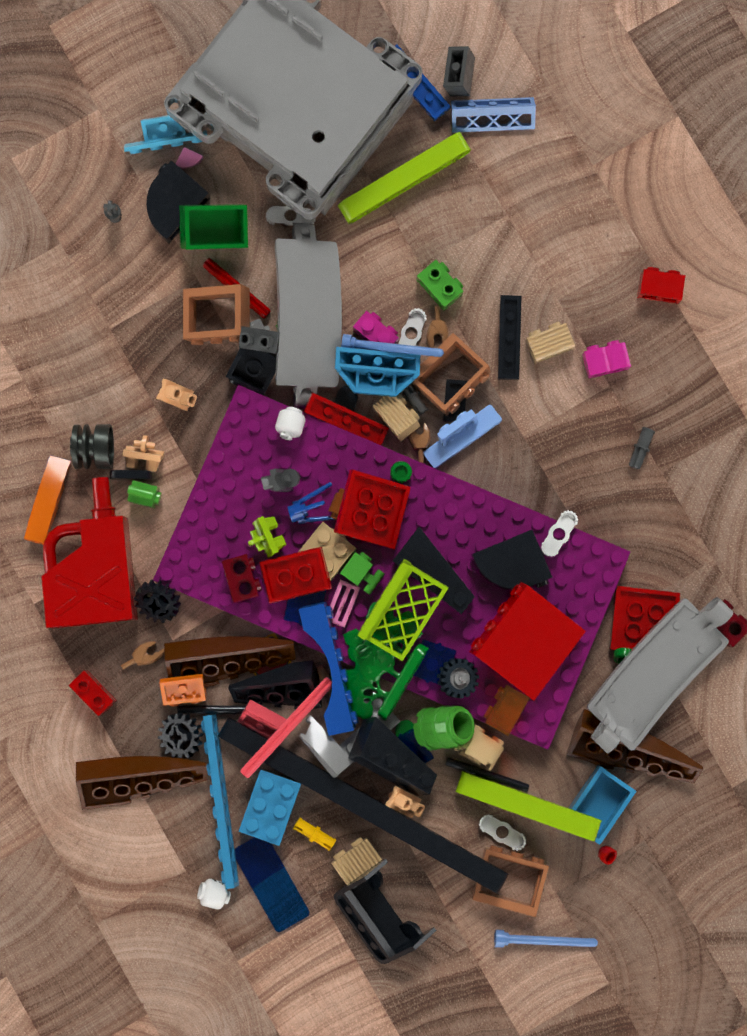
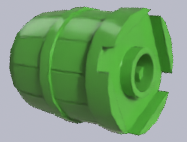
M449 705L421 709L416 715L418 717L417 723H414L413 726L418 744L424 746L429 751L464 745L472 738L475 728L474 719L467 709L462 706Z

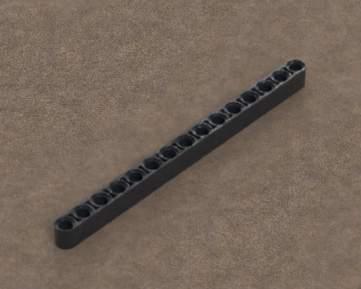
M230 717L227 718L218 734V737L251 756H254L268 740V738ZM280 745L264 761L265 764L497 894H499L509 875L500 868L386 806L384 803L337 777L333 778L329 772Z

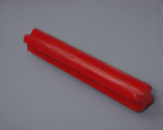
M208 258L203 263V267L223 285L240 284L211 258ZM250 292V308L265 319L270 314V309Z

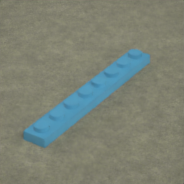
M214 714L203 716L201 729L206 735L204 751L209 758L207 773L211 776L212 780L210 795L212 798L214 797L213 817L217 819L218 825L215 834L217 841L220 840L221 848L218 851L219 861L223 863L224 870L221 872L222 883L226 885V889H231L239 886L220 737H218L217 715Z

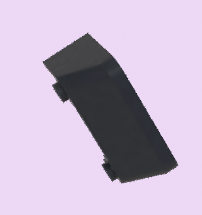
M386 859L371 867L334 894V900L373 957L381 964H387L415 951L437 931L433 927L422 933L416 923L411 921L403 923L379 890V887L383 885V876L379 870L388 863Z

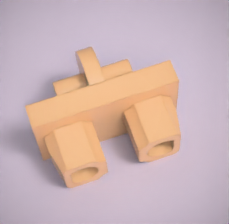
M163 379L162 388L156 399L181 410L188 411L189 407H194L197 395L193 394L194 391Z
M143 435L142 441L134 440V446H126V449L123 450V456L126 457V467L138 468L139 459L146 460V470L156 472L161 460L164 458V451L154 450L156 443L148 442L149 437Z
M394 786L393 791L389 793L388 801L385 804L410 818H413L414 815L420 817L425 809V806L420 803L421 798L397 786Z

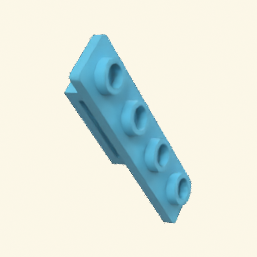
M169 115L141 120L145 141L125 144L124 151H130V154H137L145 148L159 150L163 148V145L171 144V147L183 145V142L191 141L192 143L203 141L192 133H186V130ZM207 130L203 131L204 135H207Z

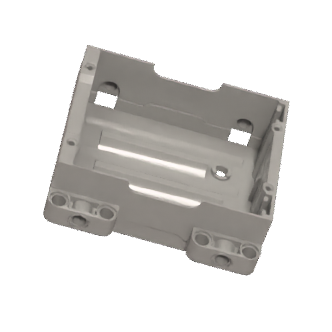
M243 0L242 4L199 59L190 66L165 98V109L173 120L204 143L212 144L221 137L226 142L229 141L266 168L269 171L266 176L268 190L286 206L295 210L304 218L314 219L320 212L326 215L413 103V93L422 81V68L402 50L396 48L382 37L374 38L367 47L359 43L318 12L321 7V0H316L313 3H309L306 0ZM382 47L384 51L382 53H376L374 51V48ZM409 72H416L418 76L410 78L407 74ZM197 101L205 105L206 112L204 114L194 107ZM173 103H178L179 108L171 110L170 106ZM209 128L213 133L211 135H204L203 131ZM318 132L323 133L325 136L324 140L320 143L313 140V136ZM293 172L307 182L308 188L306 190L293 181ZM276 178L281 184L272 186L270 182ZM306 204H310L315 209L308 212L304 210Z

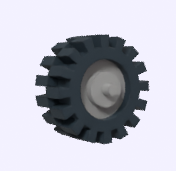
M458 658L449 659L448 662L443 663V667L439 668L441 672L437 674V678L440 681L437 682L438 685H441V691L445 692L446 695L464 698L470 696L471 692H475L476 689L474 687L479 684L476 682L479 679V675L476 674L478 670L473 667L474 664L472 662Z

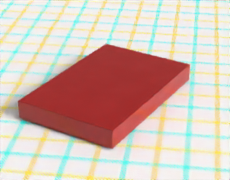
M322 546L259 562L270 604L332 589Z

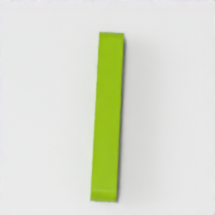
M457 132L344 199L338 204V208L348 224H352L463 158L471 149L462 134Z
M464 771L461 773L455 791L591 841L596 840L602 821Z

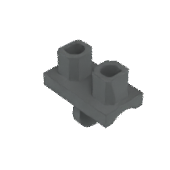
M241 326L239 348L276 354L280 332Z
M294 469L270 470L271 475L261 477L264 490L271 489L277 492L294 491L293 487L297 486L300 481V475Z

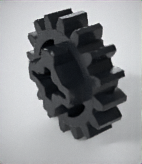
M152 579L149 583L143 582L142 586H139L134 600L137 601L135 607L141 608L139 613H145L147 620L151 617L154 623L158 619L165 623L166 619L171 621L179 612L181 603L178 600L180 595H174L176 589L170 590L169 583L164 586L161 580L156 584Z
M182 712L169 715L168 719L162 721L164 726L158 729L162 732L158 739L163 740L160 747L167 748L165 754L172 753V758L186 759L193 757V753L199 752L197 746L203 744L199 737L204 736V733H199L198 729L202 726L195 725L196 718L190 719L189 713L183 715Z

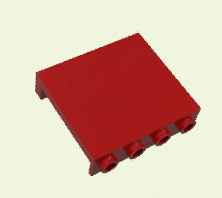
M521 582L511 590L509 599L499 606L498 613L494 619L487 622L482 635L472 642L469 652L534 701L586 631L530 586Z

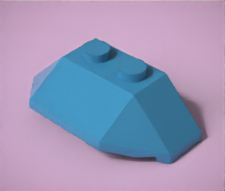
M336 347L335 370L353 393L396 397L419 377L421 355Z

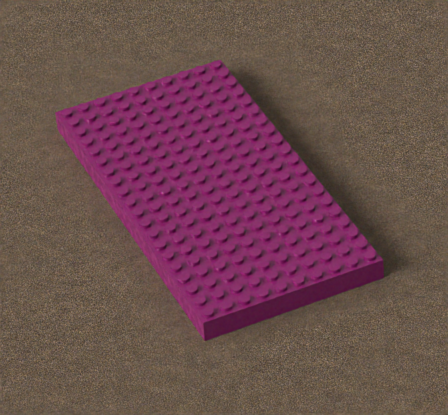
M238 385L153 581L158 582L161 580L163 585L169 583V587L172 589L175 588L181 593L324 653L318 643L303 630L299 608L325 601L327 606H330L340 579L353 584L340 574L348 561L332 579V589L271 604L269 603L259 562L297 553L322 522L332 529L335 528L337 520L306 522L303 524H299L298 521L292 522L288 511V506L293 505L292 502L300 500L331 482V487L304 502L307 506L325 501L324 505L308 510L309 516H305V518L331 516L328 509L335 493L340 488L345 489L349 470L353 469L395 482L390 474L391 467L396 462L404 461L410 465L412 475L407 482L399 484L411 488L395 549L345 536L347 541L356 548V553L360 554L363 552L372 559L370 563L373 566L369 571L371 575L374 576L378 569L385 573V575L370 595L363 590L368 583L362 580L358 586L360 591L345 628L332 623V627H336L338 632L336 644L337 648L342 650V662L354 667L356 666L355 662L349 659L347 651L349 645L345 643L343 634L353 629L360 630L366 620L371 604L378 601L398 569V566L392 562L417 528L420 527L475 597L461 615L442 600L439 602L424 626L422 636L416 639L409 650L412 654L418 644H423L429 648L406 689L442 705L462 706L471 713L473 718L548 750L631 552L573 528L568 541L561 546L556 556L550 557L543 554L552 578L548 579L549 584L540 588L533 585L531 588L586 632L533 701L469 652L472 642L482 635L487 622L494 619L498 613L499 606L511 596L510 589L498 587L487 581L480 574L471 555L529 530H533L541 549V544L547 538L549 529L558 520L303 412L302 414L305 416L306 422L301 436L292 438V440H285L276 431L275 424L279 412L289 406ZM294 469L299 473L300 481L297 486L293 487L294 491L277 492L271 489L264 490L261 477L271 475L270 470ZM262 516L264 518L275 517L278 527L270 531L272 537L275 538L282 535L286 542V546L269 558L264 550L258 552L256 545H248V542L253 539L250 532L255 530L253 522ZM561 528L555 529L553 537L556 540H563L565 537L564 530ZM247 554L249 558L253 557L256 570L253 571L255 579L259 578L262 591H259V597L233 603L222 561ZM238 562L234 566L237 574L243 573L246 569L244 562ZM409 576L410 587L420 585L419 582ZM248 582L240 586V591L244 595L249 594L252 590V586ZM405 582L404 586L402 587V589H403V588H407L406 582ZM344 585L333 609V619L347 588ZM423 588L411 590L413 602L426 599ZM354 589L350 590L338 621L342 622L355 591ZM426 589L428 598L436 597L433 593ZM408 591L397 595L398 605L411 602ZM427 602L414 605L417 616L426 615L429 611ZM412 606L400 608V613L402 614L406 611L413 613ZM397 609L393 610V616L395 617L398 616ZM395 657L394 670L401 673L408 658L405 657L401 661ZM449 659H465L468 662H472L474 664L473 667L477 668L478 672L476 674L479 675V679L476 682L479 684L474 687L476 690L474 693L471 692L470 696L455 698L441 691V685H438L437 682L440 681L437 678V674H440L439 668L443 667V663L448 662ZM384 673L380 677L393 684L397 680V678L389 673Z

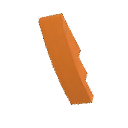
M50 456L34 501L24 540L44 544V540L51 530L58 511V503L65 487L64 482L69 472L71 461Z

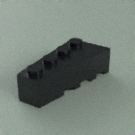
M418 527L392 562L399 567L403 559H406L416 568L448 586L449 588L441 600L461 615L475 596L421 528ZM412 571L410 576L422 584L421 577ZM436 585L426 587L435 596H438L442 590Z
M377 717L363 719L348 758L416 796L430 795L437 774Z

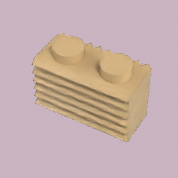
M556 322L548 326L549 330L541 332L538 329L528 334L529 337L525 341L534 364L574 349L575 343L566 323L561 325L560 322Z
M401 394L396 397L383 396L376 404H373V408L401 442L420 427L418 422L420 417L413 408L408 410L405 406L407 402Z
M362 837L357 838L351 843V849L346 852L342 849L333 856L335 860L332 861V865L346 885L382 860V857L368 837L362 839Z

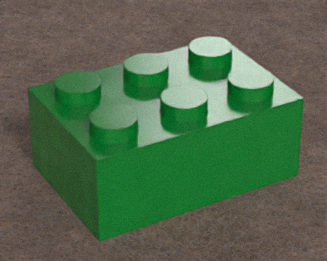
M179 205L180 246L182 249L248 248L247 205Z

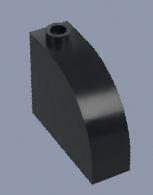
M172 160L160 167L159 174L150 185L146 200L149 219L158 235L168 244L180 233L179 205H205L210 199L209 193Z
M533 530L524 532L471 555L480 574L490 583L504 589L512 590L521 582L530 587L536 585L537 588L549 584L548 579L552 578Z

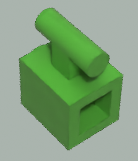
M133 480L132 484L128 487L127 494L129 496L127 501L155 509V505L160 503L162 493L159 492L160 488L157 486Z
M355 552L340 574L356 586H359L362 580L366 581L368 584L363 590L370 595L385 573L378 569L374 576L371 575L369 571L373 566L370 563L372 559L363 552L360 554Z

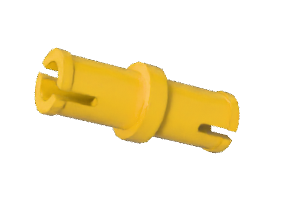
M301 817L298 818L293 827L294 830L308 837L310 842L314 841L328 851L331 850L336 842L335 838L321 831L320 827H314Z

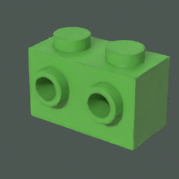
M435 260L417 275L416 280L444 311L463 295V285L457 278L453 279L448 274L450 270L443 262L439 263Z

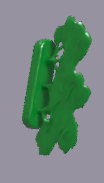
M377 602L371 604L366 619ZM393 610L387 611L385 615L387 623L399 621L398 616H393ZM410 611L402 613V620L413 618L414 613ZM415 621L403 623L406 635L416 632L417 626ZM400 624L388 627L391 638L403 636ZM353 629L343 634L345 643L349 645L347 650L349 659L356 664L354 669L346 670L348 674L347 690H351L353 696V703H351L352 711H356L357 717L361 719L371 718L373 715L372 701L383 698L384 702L377 715L386 721L429 648L423 644H418L412 654L408 652L406 655L408 661L401 673H398L394 670L395 656L367 639L360 638L358 636L359 630ZM377 629L373 637L379 641L388 639L386 629ZM404 639L392 641L393 649L402 654L406 648ZM397 642H401L403 644V647L400 648L397 645ZM384 673H389L397 678L389 692L382 690L379 685L380 677ZM373 682H376L377 688L373 687ZM368 689L377 691V693L373 692L372 696L364 695V691ZM364 699H369L370 701L365 703Z

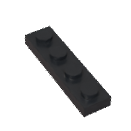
M500 296L498 380H519L522 296Z

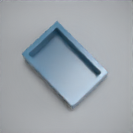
M597 765L568 808L602 820L595 840L600 845L637 791L603 767Z
M260 769L238 832L280 846L301 783Z

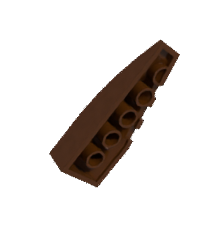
M225 636L164 643L168 678L203 674L205 687L220 684L219 681L230 678V680L239 678V674L248 671L250 674L258 672V669L264 666L274 667L296 659L294 641L275 638Z
M586 709L583 710L576 723L567 750V755L607 769L614 770V767L625 768V772L634 773V770L647 772L648 776L654 777L661 774L666 775L667 779L695 783L703 771V766L648 733L634 750H629L620 741L611 752L606 753L591 738L600 721Z
M129 756L76 762V785L82 810L127 805L132 803L133 799L139 797L147 799L151 797V794L159 791L163 794L170 792L176 786L184 788L208 780L206 762L182 758Z

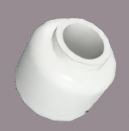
M287 407L279 412L275 429L280 434V437L285 440L300 437L306 422L305 416L301 410L295 407Z
M207 879L200 884L197 899H200L202 906L221 909L224 904H228L231 892L226 889V885L222 881Z

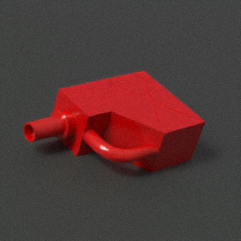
M109 477L92 478L94 509L91 510L92 519L80 520V522L56 526L48 533L44 540L43 560L45 574L41 576L46 628L54 629L138 620L137 608L135 607L136 601L134 600L136 593L129 521L123 515H115L116 508L112 507ZM81 535L82 546L57 564L56 544L58 541L66 536Z

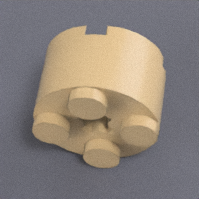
M475 725L472 738L466 744L455 747L454 750H462L460 755L479 767L481 764L487 765L486 770L491 771L504 750L502 746L504 742L495 736L489 737L485 735L486 731L480 726Z

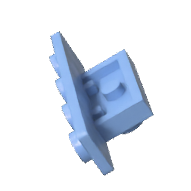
M492 405L486 406L477 414L472 409L468 412L464 411L457 416L454 422L445 424L440 428L439 433H437L439 441L426 449L423 455L431 466L437 469L501 423L502 418Z

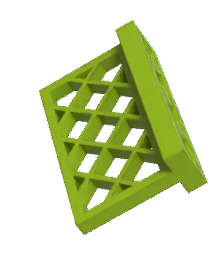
M403 559L360 628L358 636L364 640L367 639L403 661L449 587L416 568L411 562ZM412 571L421 577L422 584L410 587L408 578ZM405 582H406L407 588H403V589H402V587L404 586V584H405ZM436 585L442 589L438 596L428 598L427 586ZM423 588L426 599L413 602L411 590ZM408 591L411 602L398 605L397 595ZM427 602L429 610L427 614L417 616L414 605ZM412 606L414 617L402 620L400 608ZM397 609L399 621L387 623L385 617L387 611ZM415 621L417 626L416 632L406 635L403 623ZM400 624L403 636L391 638L388 627ZM385 628L388 639L379 641L373 637L377 629ZM404 639L406 648L402 654L393 649L392 641Z

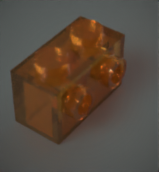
M505 685L504 688L499 687L494 696L497 699L494 706L489 705L483 717L486 718L484 723L509 736L530 698Z

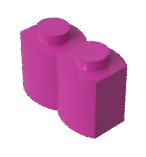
M619 340L608 342L606 347L599 348V345L589 346L586 348L587 351H584L582 354L588 379L625 371L631 367L625 342L619 343Z

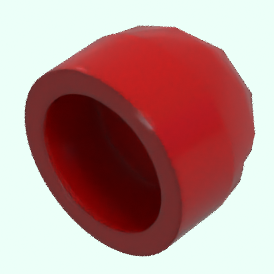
M605 845L599 849L598 857L603 863L610 865L616 859L617 851Z

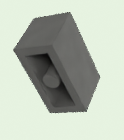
M469 46L448 47L443 87L450 96H470L475 56Z

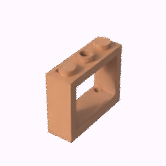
M242 284L183 289L184 340L190 341L191 345H204V342L210 341L211 344H222L223 340H229V342L233 343L239 342L241 326L250 327V288ZM235 298V329L196 332V301Z
M454 333L438 347L444 351V355L442 357L429 356L420 365L419 377L412 382V385L445 416L456 412L460 407L459 403L464 398L468 399L475 392L474 388L479 383L483 384L490 377L489 373L491 372L489 365ZM457 349L479 371L444 404L423 382Z
M491 845L490 848L485 847L482 859L489 862L491 856L539 870L530 904L481 891L482 885L475 882L472 899L536 917L549 868L544 863L545 860L532 856V859H527L523 857V853L511 851V854L502 852L503 848Z

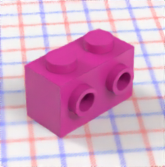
M366 311L353 326V332L365 341L393 344L399 342L398 332L390 325L388 327L381 323L382 319L374 312L370 314Z

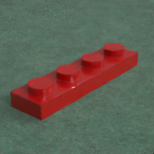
M311 393L303 411L310 416L379 445H382L389 429L315 393Z

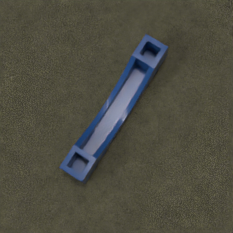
M326 601L300 607L299 613L303 630L321 647L331 669L332 691L328 707L324 713L328 736L354 731L356 724H358V717L356 711H352L351 703H353V696L351 690H347L346 686L348 674L346 669H342L341 665L343 653L341 648H337L336 644L338 632L336 627H332L330 620L333 618L332 608L327 606Z

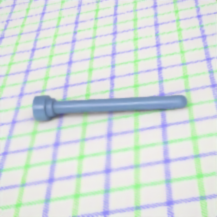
M343 334L341 347L434 357H442L444 355V351L439 348L357 340L356 337L349 334Z
M495 930L494 946L504 948V945L508 946L509 943L596 947L598 945V941L595 938L509 935L504 930Z

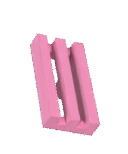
M340 579L330 604L332 611L343 585L347 588L335 618L330 620L332 623L345 628L360 587ZM351 589H354L355 591L342 622L338 621Z

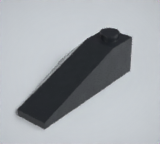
M313 660L293 662L231 684L228 689L234 703L248 704L250 700H253L260 705L262 703L275 704L274 707L281 708L282 705L294 706L296 710L320 684L315 663ZM322 699L313 709L322 708Z

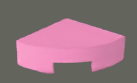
M184 147L176 165L181 169L191 168L198 165L202 161L203 156Z

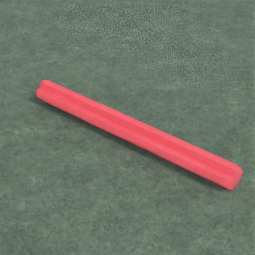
M326 677L243 766L240 770L242 775L246 778L251 777L331 690L332 680Z

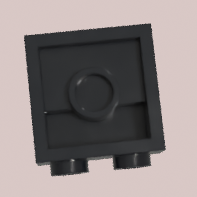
M240 348L226 377L230 379L229 381L236 386L242 385L264 396L276 372V354Z

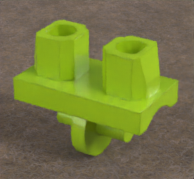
M262 516L253 522L255 530L250 532L253 539L248 542L249 546L256 545L258 552L264 550L268 558L274 556L280 549L286 546L282 535L273 538L270 532L278 527L275 517L264 518Z

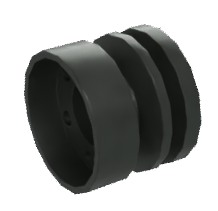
M80 424L73 426L70 438V455L74 469H81L82 464L85 469H89L92 459H94L97 469H112L114 461V435L111 424H97L94 434L91 433L88 424L84 425L83 432Z

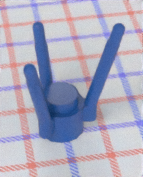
M329 482L300 500L292 502L293 505L288 506L292 522L298 521L299 524H303L306 522L335 520L330 516L305 518V516H309L308 510L324 505L325 501L307 506L304 502L331 487L332 483Z

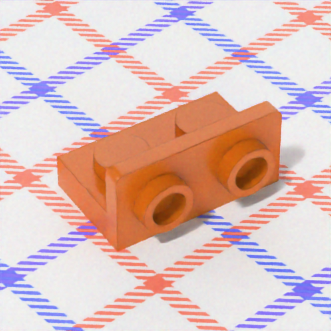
M203 674L163 678L159 681L163 706H178L182 703L198 704L206 701L207 692L204 686Z

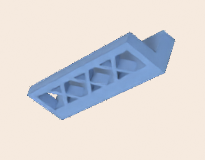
M534 97L451 101L452 133L535 129L536 105ZM522 114H531L530 123H521L518 118ZM501 115H508L511 118L507 124H500L497 121ZM480 116H487L490 119L486 125H480L476 122ZM456 117H466L470 120L465 126H456Z

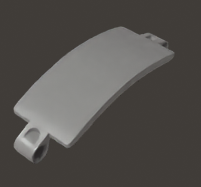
M292 223V239L278 238L275 240L278 303L277 332H280L277 344L275 381L278 386H295L293 389V405L295 408L305 409L311 393L317 394L318 387L335 388L338 386L339 373L335 370L336 347H341V279L337 243L317 241L314 224Z
M719 597L711 600L700 611L687 599L680 600L636 644L587 704V709L600 721L591 738L606 753L611 752L620 741L629 750H634L678 695L727 646L729 640L716 627L725 624L734 612Z

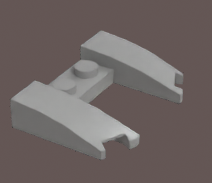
M370 689L364 691L365 696H372L373 691ZM380 698L372 701L373 715L371 718L377 717L391 730L400 720L393 712L386 721L380 718L377 713L383 701ZM364 699L365 703L370 701L369 699ZM310 715L305 721L310 724L306 735L301 733L299 737L330 775L335 778L354 762L348 756L360 728L339 745L331 736H328V732Z

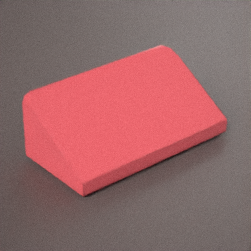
M250 700L237 722L269 739L287 719Z

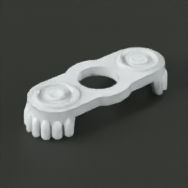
M272 206L266 212L267 222L272 225L282 223L293 226L292 223L314 224L316 218L306 219L297 212L295 220H286L284 217L286 211L293 210L288 206ZM304 208L305 211H308V212H311V211H312V210L309 209V208Z
M414 308V310L409 312L407 323L401 330L399 344L416 346L420 340L422 328L426 321V314L422 309ZM408 328L417 330L418 334L415 339H408L405 332Z
M569 510L561 513L560 518L549 529L547 538L541 544L544 555L556 556L561 546L568 541L570 532L578 524L576 513ZM561 528L564 530L565 537L563 540H556L553 537L555 529Z
M484 815L479 821L482 832L488 833L497 842L508 845L512 850H522L526 845L524 834L513 829L507 822L500 821L493 817V815ZM505 826L508 829V835L505 838H499L496 835L498 827Z

